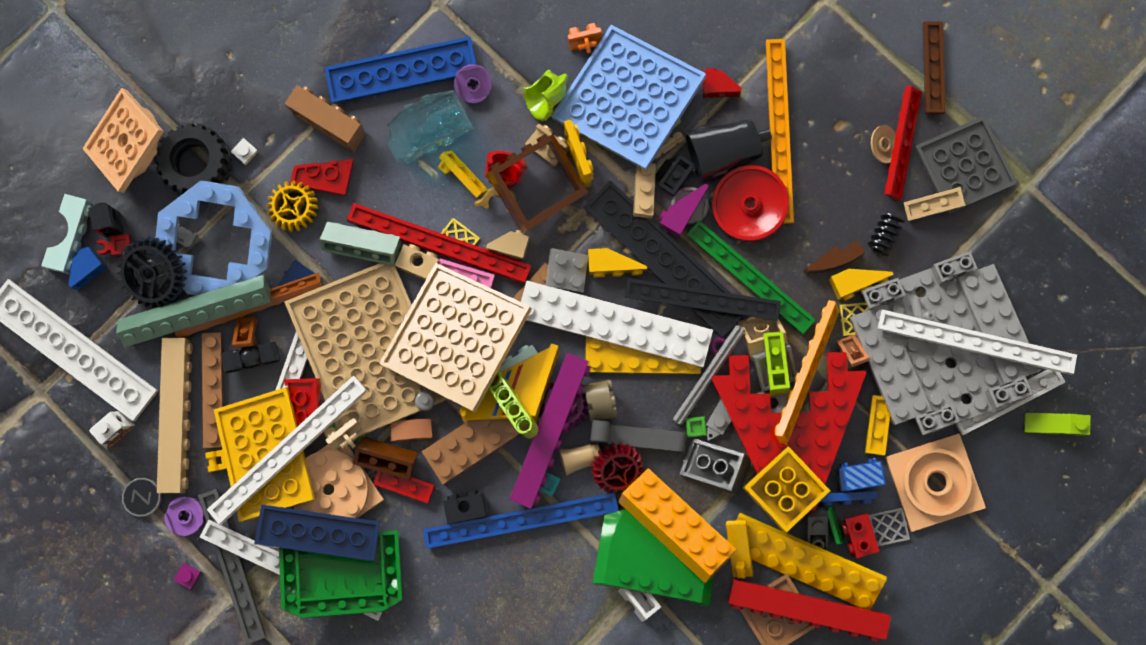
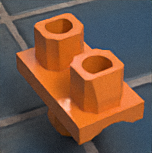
M595 23L588 24L586 31L582 32L577 27L569 29L568 41L570 51L586 49L587 54L591 53L590 48L597 46L602 39L601 28H598Z

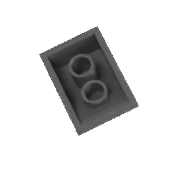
M692 438L680 475L739 496L751 461L743 453Z

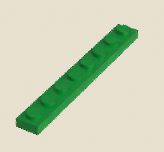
M700 220L687 233L686 236L758 298L781 301L779 316L800 334L803 335L813 324L815 319Z

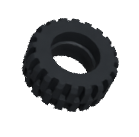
M187 123V127L179 125L176 126V131L171 129L167 132L168 136L166 139L162 137L160 140L162 145L161 147L157 146L158 156L155 157V164L158 165L156 171L160 175L162 182L181 196L199 181L220 184L224 180L228 181L230 176L227 173L232 171L233 166L230 163L232 155L229 153L228 145L211 128H206L201 124L195 126L193 123ZM192 147H205L209 151V162L204 171L192 177L183 176L179 172V161L183 153Z

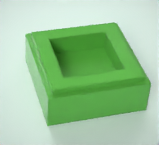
M705 416L686 418L687 438L707 436Z

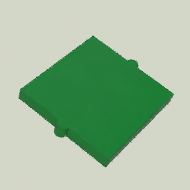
M829 507L827 514L836 544L841 545L844 538L835 508Z

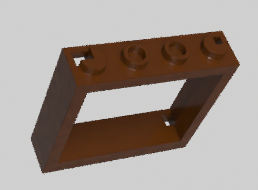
M546 134L536 139L537 144L533 146L531 143L521 148L522 153L518 155L515 152L505 158L507 162L502 165L500 162H497L490 167L492 171L486 174L521 233L528 231L589 193L554 134L548 137ZM548 144L574 187L575 192L527 221L499 173Z

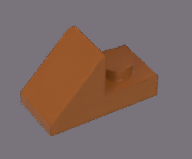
M256 316L237 318L232 341L233 348L259 345L255 336L257 327Z

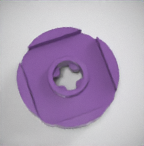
M466 65L456 73L454 79L455 91L466 102H481L487 97L492 88L491 77L482 66ZM470 79L478 81L475 89L467 85Z
M179 497L168 505L164 518L166 526L171 532L181 536H189L198 532L205 524L201 503L195 498ZM183 511L189 513L188 521L181 520L180 517L183 516Z

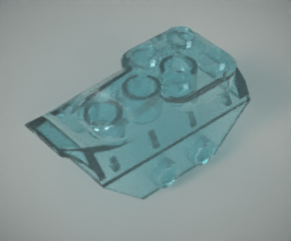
M454 90L423 96L420 99L421 101L406 105L387 124L390 129L387 144L396 161H406L408 164L425 154H433L437 151L438 147L442 145L448 146L455 139L474 129Z

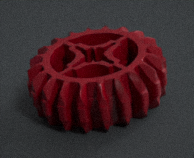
M612 442L611 447L608 448L605 445V450H598L599 456H594L595 462L591 463V474L594 476L593 479L599 488H604L607 493L610 490L614 494H616L617 490L623 493L625 488H628L641 476V473H644L642 468L644 463L636 448H631L628 443L623 445V443L619 442L616 446ZM615 464L619 467L620 472L616 469Z

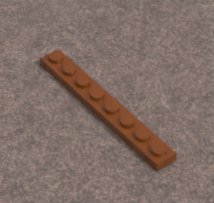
M318 272L271 289V303L174 333L177 338L187 337L192 333L207 330L218 324H225L230 320L242 318L256 311H262L267 307L280 305L284 301L322 287V278Z

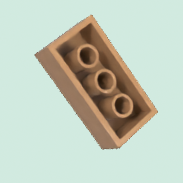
M297 85L284 103L292 115L350 151L355 152L366 136L363 129L364 126L360 124L361 121L352 115L348 117L344 114L345 111L338 106L332 107L324 97L319 96L317 98L309 88L305 86L301 88Z

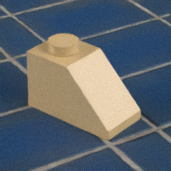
M516 230V232L510 231L488 243L486 249L524 261L530 238L526 232L521 233L520 230Z

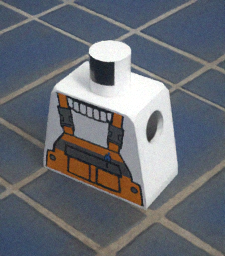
M116 411L108 413L89 431L108 450L129 432L135 424L123 413Z

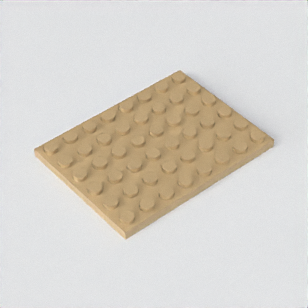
M379 263L284 301L316 378H321V392L325 401L353 376L368 391L334 422L337 431L343 427L339 420L344 415H348L358 422L362 428L357 433L358 437L418 413L420 410L416 407L415 398L420 392L426 391L431 393L434 397V405L449 400L379 364L412 306L395 266Z

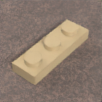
M651 163L647 171L636 165L633 216L651 219L653 217L656 164Z
M961 187L904 202L908 221L966 206Z

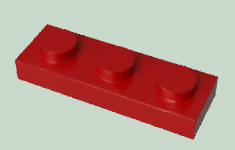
M379 471L373 483L379 487L428 504L435 487L433 484L413 477L407 480Z

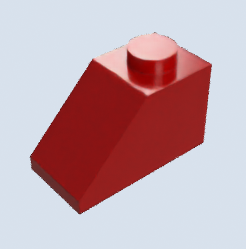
M708 68L702 71L707 76L702 83V98L740 97L741 87L722 70Z

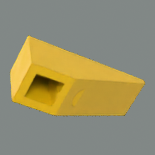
M608 248L588 249L589 275H593L594 278L605 277V274L621 277L624 276V273L640 276L643 275V272L647 271L646 265Z
M847 269L831 276L829 282L837 299L843 298L846 301L855 297L854 293L858 291L862 292L877 283L882 284L890 281L889 278L894 274L888 271Z

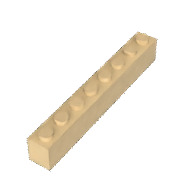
M162 338L157 493H185L189 484L186 470L189 468L187 450H189L190 441L187 439V431L190 430L188 412L191 410V402L188 400V396L192 387L191 381H189V373L192 372L190 354H192L193 346L190 340L186 338Z

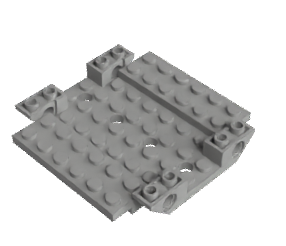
M970 251L936 263L932 268L900 280L896 278L863 290L862 294L870 310L849 318L859 342L870 357V361L867 362L894 426L916 419L922 436L1032 395L1033 392L1026 376L1041 371L1039 367L877 330L881 310L914 317L910 300L919 298L922 309L934 314V322L1029 343L995 265L992 264L977 270L978 268ZM917 288L923 289L925 296L922 298L917 297L915 290ZM946 359H953L955 367L948 368L945 363ZM963 394L970 396V404H964L961 401Z

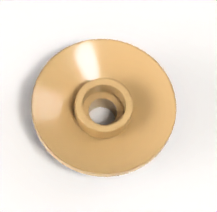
M887 125L877 127L871 137L873 155L881 163L891 162L892 149L896 137L895 131Z

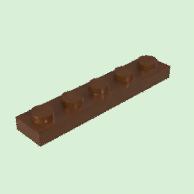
M924 21L922 28L925 114H944L946 110L943 21Z

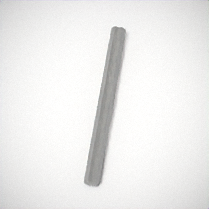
M737 325L730 333L674 416L673 420L676 423L682 425L711 383V376L717 374L745 333L743 328Z

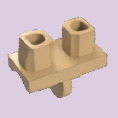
M344 415L339 420L343 427L336 431L331 426L324 431L327 438L326 441L334 451L340 446L343 449L348 445L354 448L355 444L353 441L358 438L357 433L362 430L354 418L352 419L348 415Z

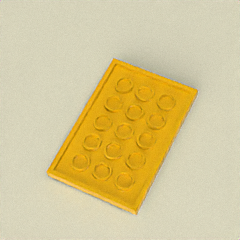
M285 387L214 410L231 487L298 427L293 404L289 396V388ZM304 450L237 510L239 522L258 518L261 504L291 508L315 500Z

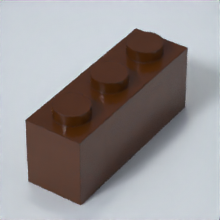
M362 436L356 447L353 464L409 480L415 469L418 452Z

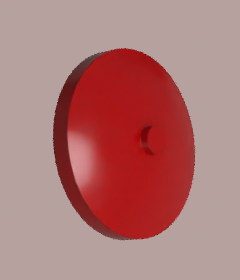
M755 165L742 166L727 173L716 186L712 199L713 214L718 225L729 236L747 242L760 241L778 231L786 220L789 211L788 192L783 181L771 170Z

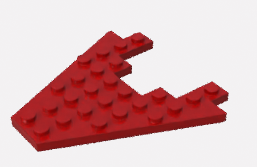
M846 352L826 353L828 392L808 393L809 412L799 413L787 445L780 444L775 435V428L777 424H780L782 413H771L770 393L750 394L749 355L729 356V375L711 376V380L756 474L789 446L824 484L826 483L866 375V371H847ZM818 503L810 511H815Z

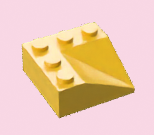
M789 446L743 487L783 532H788L830 492L827 486Z

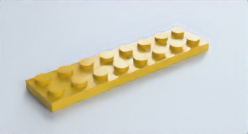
M739 513L736 519L747 520L752 560L783 574H788L792 578L858 607L871 610L886 582V576L742 513Z

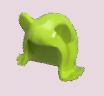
M547 70L532 86L523 87L527 108L534 118L545 121L551 117L553 113L552 108L565 97L567 74L558 76Z

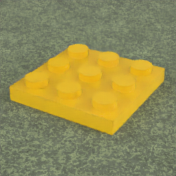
M570 119L564 122L565 139L568 142V147L584 186L588 188L591 187V180L594 179V169L590 159L586 160L587 150L584 142L579 141L580 132L577 124L573 125Z

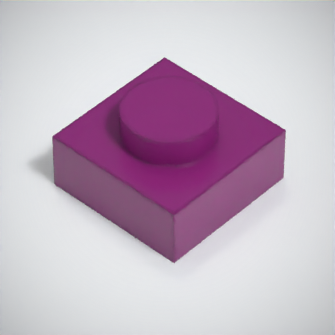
M183 563L173 581L191 590L202 572L187 563Z

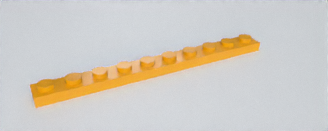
M770 39L765 41L769 130L772 135L770 140L771 171L783 181L789 196V211L783 224H793L785 39Z

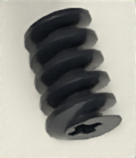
M882 213L880 216L881 220L877 222L878 227L874 228L875 233L871 235L872 240H869L867 244L874 252L883 256H889L885 249L892 250L888 243H895L892 236L899 235L895 229H902L898 222L904 223L905 221L897 215Z

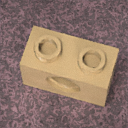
M403 245L395 267L426 281L435 263L439 264V259H437L438 256L434 253L427 251L425 254L421 252L420 248L415 245ZM417 258L423 259L421 266H414V261Z

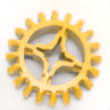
M295 181L291 182V186L288 182H284L285 187L279 184L278 191L272 190L274 197L268 196V199L272 201L266 205L268 208H271L267 211L269 215H272L270 220L272 222L276 221L275 225L277 227L281 226V229L284 231L288 228L290 232H293L294 227L297 231H300L301 225L307 228V221L313 223L310 217L317 216L313 210L318 209V206L315 205L318 199L314 198L315 193L310 191L309 186L302 187V182L298 183L297 186ZM300 193L302 196L291 198L288 194ZM283 198L284 204L279 210V203ZM289 200L291 201V203H294V209L296 210V212L293 209H291V204L289 203ZM307 202L306 210L301 214V208ZM285 215H295L297 219L286 220L282 217Z

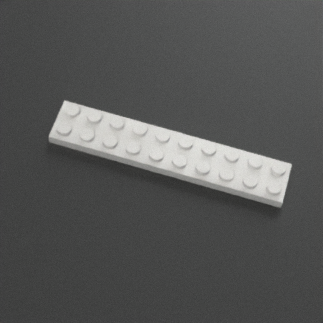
M8 279L0 288L1 323L134 422L138 419L159 390L13 281Z
M526 281L521 299L522 303L532 308L526 321L701 368L704 367L713 332L712 329L531 281Z

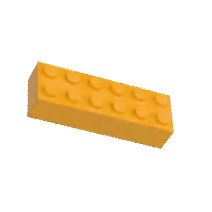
M649 468L622 493L619 499V503L704 583L731 558L736 550Z

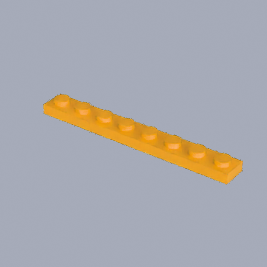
M829 300L827 306L822 310L821 321L816 325L815 336L809 342V351L802 360L800 373L796 375L794 389L789 392L788 404L782 410L780 424L776 425L775 435L780 444L787 445L836 322L839 309L835 301Z

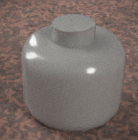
M426 391L417 394L415 398L416 407L424 412L431 410L434 406L433 395Z

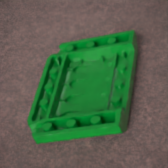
M626 509L604 515L592 584L610 588H622L688 601L692 604L710 606L714 575L704 583Z
M398 530L378 533L374 562L279 549L281 610L300 618L383 612L402 601Z

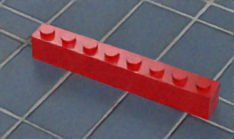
M732 578L727 600L729 604H732L731 608L743 610V607L751 608L752 613L762 615L764 611L771 613L770 617L782 619V616L789 617L791 622L799 624L802 621L810 622L809 626L821 628L824 625L828 626L830 631L841 633V630L849 631L848 635L860 637L863 634L867 635L869 640L880 642V639H887L891 616L885 613Z

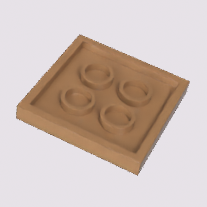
M784 574L767 585L768 587L799 593L788 574ZM743 607V610H740L761 645H788L815 628L809 626L810 622L802 621L799 624L791 622L790 618L782 616V619L770 617L771 613L764 611L760 615L752 613L751 608Z

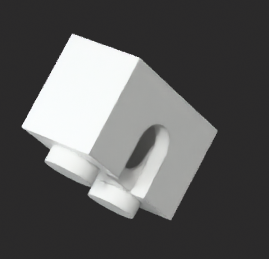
M622 588L618 590L625 601L629 600L635 607L634 612L642 622L661 608L652 594L644 593L647 598L646 600L640 592Z

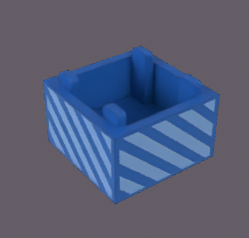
M872 458V460L868 459V463L853 466H848V463L840 464V468L836 469L840 492L886 485L882 462Z

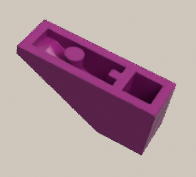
M704 184L670 206L668 211L663 210L658 219L661 221L660 227L679 238L709 185Z

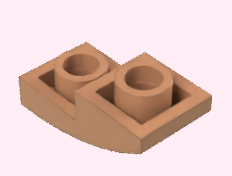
M431 419L402 420L391 423V442L431 439Z

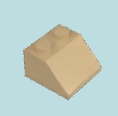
M751 317L738 321V326L745 330L742 338L752 361V355L765 351L763 333L783 331L785 345L788 344L786 332L779 319L775 321Z

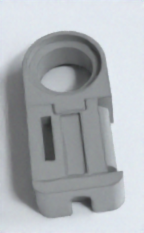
M178 224L176 242L191 249L194 246L193 241L198 239V234L195 232L193 234V232Z

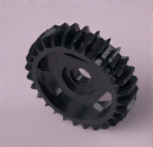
M144 237L127 245L125 250L121 252L122 256L118 258L121 263L116 266L121 269L116 274L122 277L118 281L124 283L122 289L126 288L128 290L126 295L132 294V300L138 299V304L144 303L145 307L151 305L152 308L164 306L177 299L178 295L183 292L182 288L186 286L183 281L187 280V277L183 276L187 270L182 268L186 263L180 262L183 256L176 255L178 249L172 250V244L166 246V240L160 241L159 237L154 239L152 237ZM146 250L154 251L162 257L146 254ZM147 268L153 271V278H149L146 275ZM171 278L169 289L164 293L161 288Z

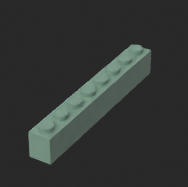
M264 275L118 319L116 334L125 348L271 303V289Z

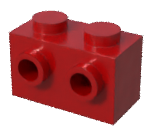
M868 513L842 520L841 530L843 535L848 538L847 549L849 554L853 555V558H860L880 552Z

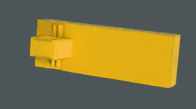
M452 150L443 152L439 156L442 161L438 168L445 175L452 171L476 198L485 195L488 190L487 187Z
M747 520L727 521L728 542L736 548L731 556L733 577H737V579L753 577Z

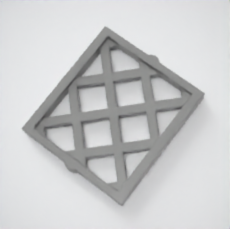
M903 508L868 515L874 535L876 532L881 535L880 540L877 541L878 546L910 540ZM896 512L894 517H892L888 513ZM899 513L902 515V522L896 519ZM882 514H883V516H882V518H881L880 520L875 517V516H878V515H882ZM886 516L892 519L889 525L882 522ZM872 519L878 522L875 528L873 527ZM894 521L900 524L897 531L891 527ZM881 524L887 527L884 533L877 530ZM902 526L905 528V536L899 533ZM889 529L895 532L892 539L886 536ZM897 535L902 537V539L894 540ZM884 537L889 540L888 542L881 543Z

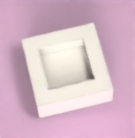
M243 138L233 148L231 153L247 165L258 153V150Z

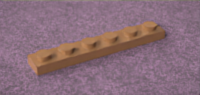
M221 332L202 333L203 448H222L214 414L215 409L224 407L223 364L220 355L223 353V333Z

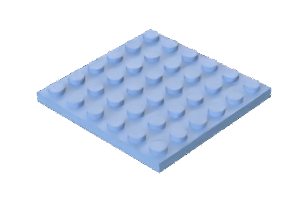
M610 25L551 117L564 125L565 121L571 119L573 125L577 124L580 135L647 171L707 76L706 73Z

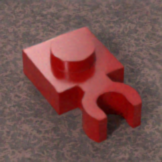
M131 235L110 236V242L98 240L97 244L105 245L104 250H99L98 253L107 255L111 251L112 256H122L121 252L125 250L127 245L132 243Z

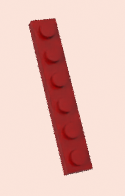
M905 86L898 127L895 133L894 147L892 149L891 163L888 169L887 183L885 185L884 194L894 200L902 199L922 92L913 86Z

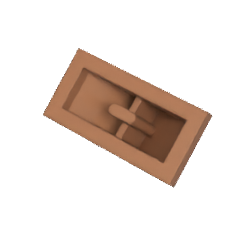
M855 334L837 340L840 352L847 353V369L870 361V357Z

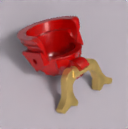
M491 151L487 154L484 177L489 182L490 180L486 174L492 171L490 167L497 162H500L501 165L507 162L505 158L512 153ZM523 159L499 173L515 201V193L510 189L516 183L521 184L523 174L528 168L527 163ZM489 188L481 199L474 202L475 206L489 208L488 201L490 197H499L495 188Z

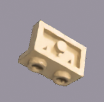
M538 124L536 131L527 140L525 146L529 143L532 146L537 144L536 139L544 134L548 137L552 135L553 131L546 125ZM561 136L556 137L566 154L569 151L568 142ZM548 144L534 152L554 168L559 163Z

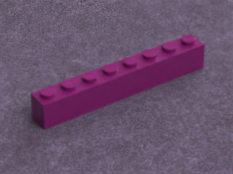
M570 353L566 354L539 422L538 433L532 440L509 500L528 508H532L534 504L538 505L541 498L539 490L541 486L545 487L549 476L546 475L548 468L552 469L556 458L553 457L555 449L559 451L563 441V439H560L563 431H567L570 421L567 420L570 413L573 414L576 409L577 403L574 401L576 396H580L583 391L584 384L581 383L584 376L588 377L592 367L589 366L590 361Z

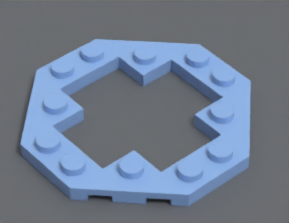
M199 181L158 213L155 238L159 237L160 241L166 240V246L172 244V250H176L179 216L197 219L200 201L235 206L233 226L252 229L248 264L230 262L228 264L227 280L193 275L194 256L176 253L177 256H183L180 262L186 263L182 268L187 270L183 274V276L187 277V280L183 281L186 284L183 289L187 294L199 295L257 277L268 269L273 231L268 224L266 225L260 217V213L244 195L245 193L238 186Z

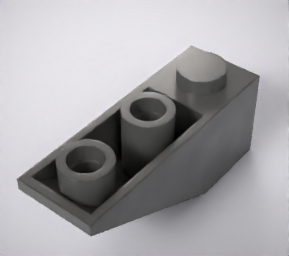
M817 506L815 511H809L805 515V541L828 551V515L824 506Z

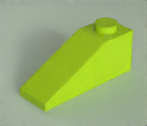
M783 331L763 333L770 396L789 394L790 382Z
M1024 413V432L1087 436L1090 435V415Z

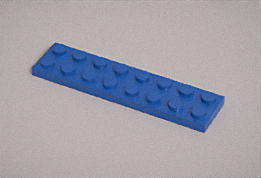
M469 36L324 67L331 103L334 105L455 79L456 73L462 67L472 64L476 65L471 37Z

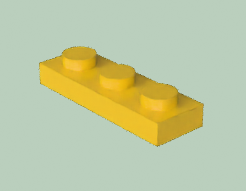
M872 395L865 453L885 456L890 414L882 396Z

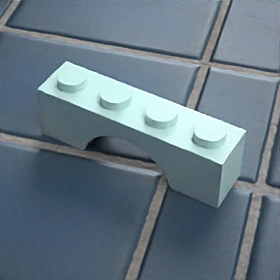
M64 194L59 212L67 220L68 233L59 245L47 248L41 266L70 275L72 259L81 249L82 235L87 230L86 223L88 217H90L88 208L92 207L91 202Z

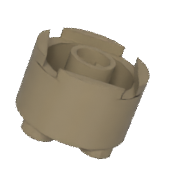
M611 380L584 385L591 422L592 420L603 421L618 417Z

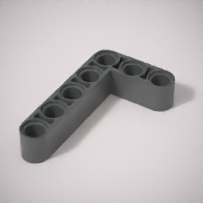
M592 420L590 443L611 445L613 442L617 446L621 442L623 445L628 443L634 448L685 453L687 433L610 425V422Z

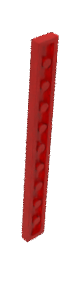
M356 203L353 204L347 217L348 223L368 230L399 236L402 242L524 285L531 270V265Z

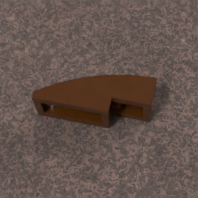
M857 240L842 251L836 245L806 267L804 273L816 274L841 268L861 257L865 250Z

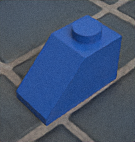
M90 247L82 248L72 259L68 284L72 289L78 291L107 268L95 250Z

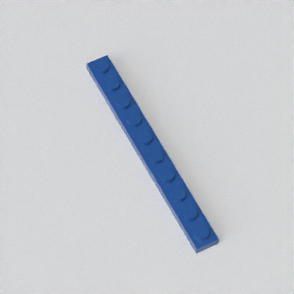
M609 493L423 529L426 549L610 514L617 512L618 506L615 494Z

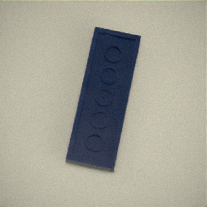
M261 504L254 545L374 562L380 522Z

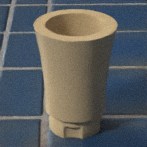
M598 443L570 449H560L559 455L565 475L567 476L575 471L591 466V463L595 462L594 456H599L598 450L600 448Z

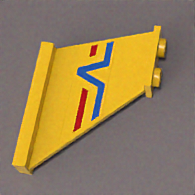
M551 344L549 348L502 371L535 422H537L559 356V346ZM499 379L494 382V385L499 382ZM489 389L476 412L463 406L460 408V415L465 423L468 420L508 419ZM509 394L504 396V400L508 399ZM519 409L514 411V416L519 413Z

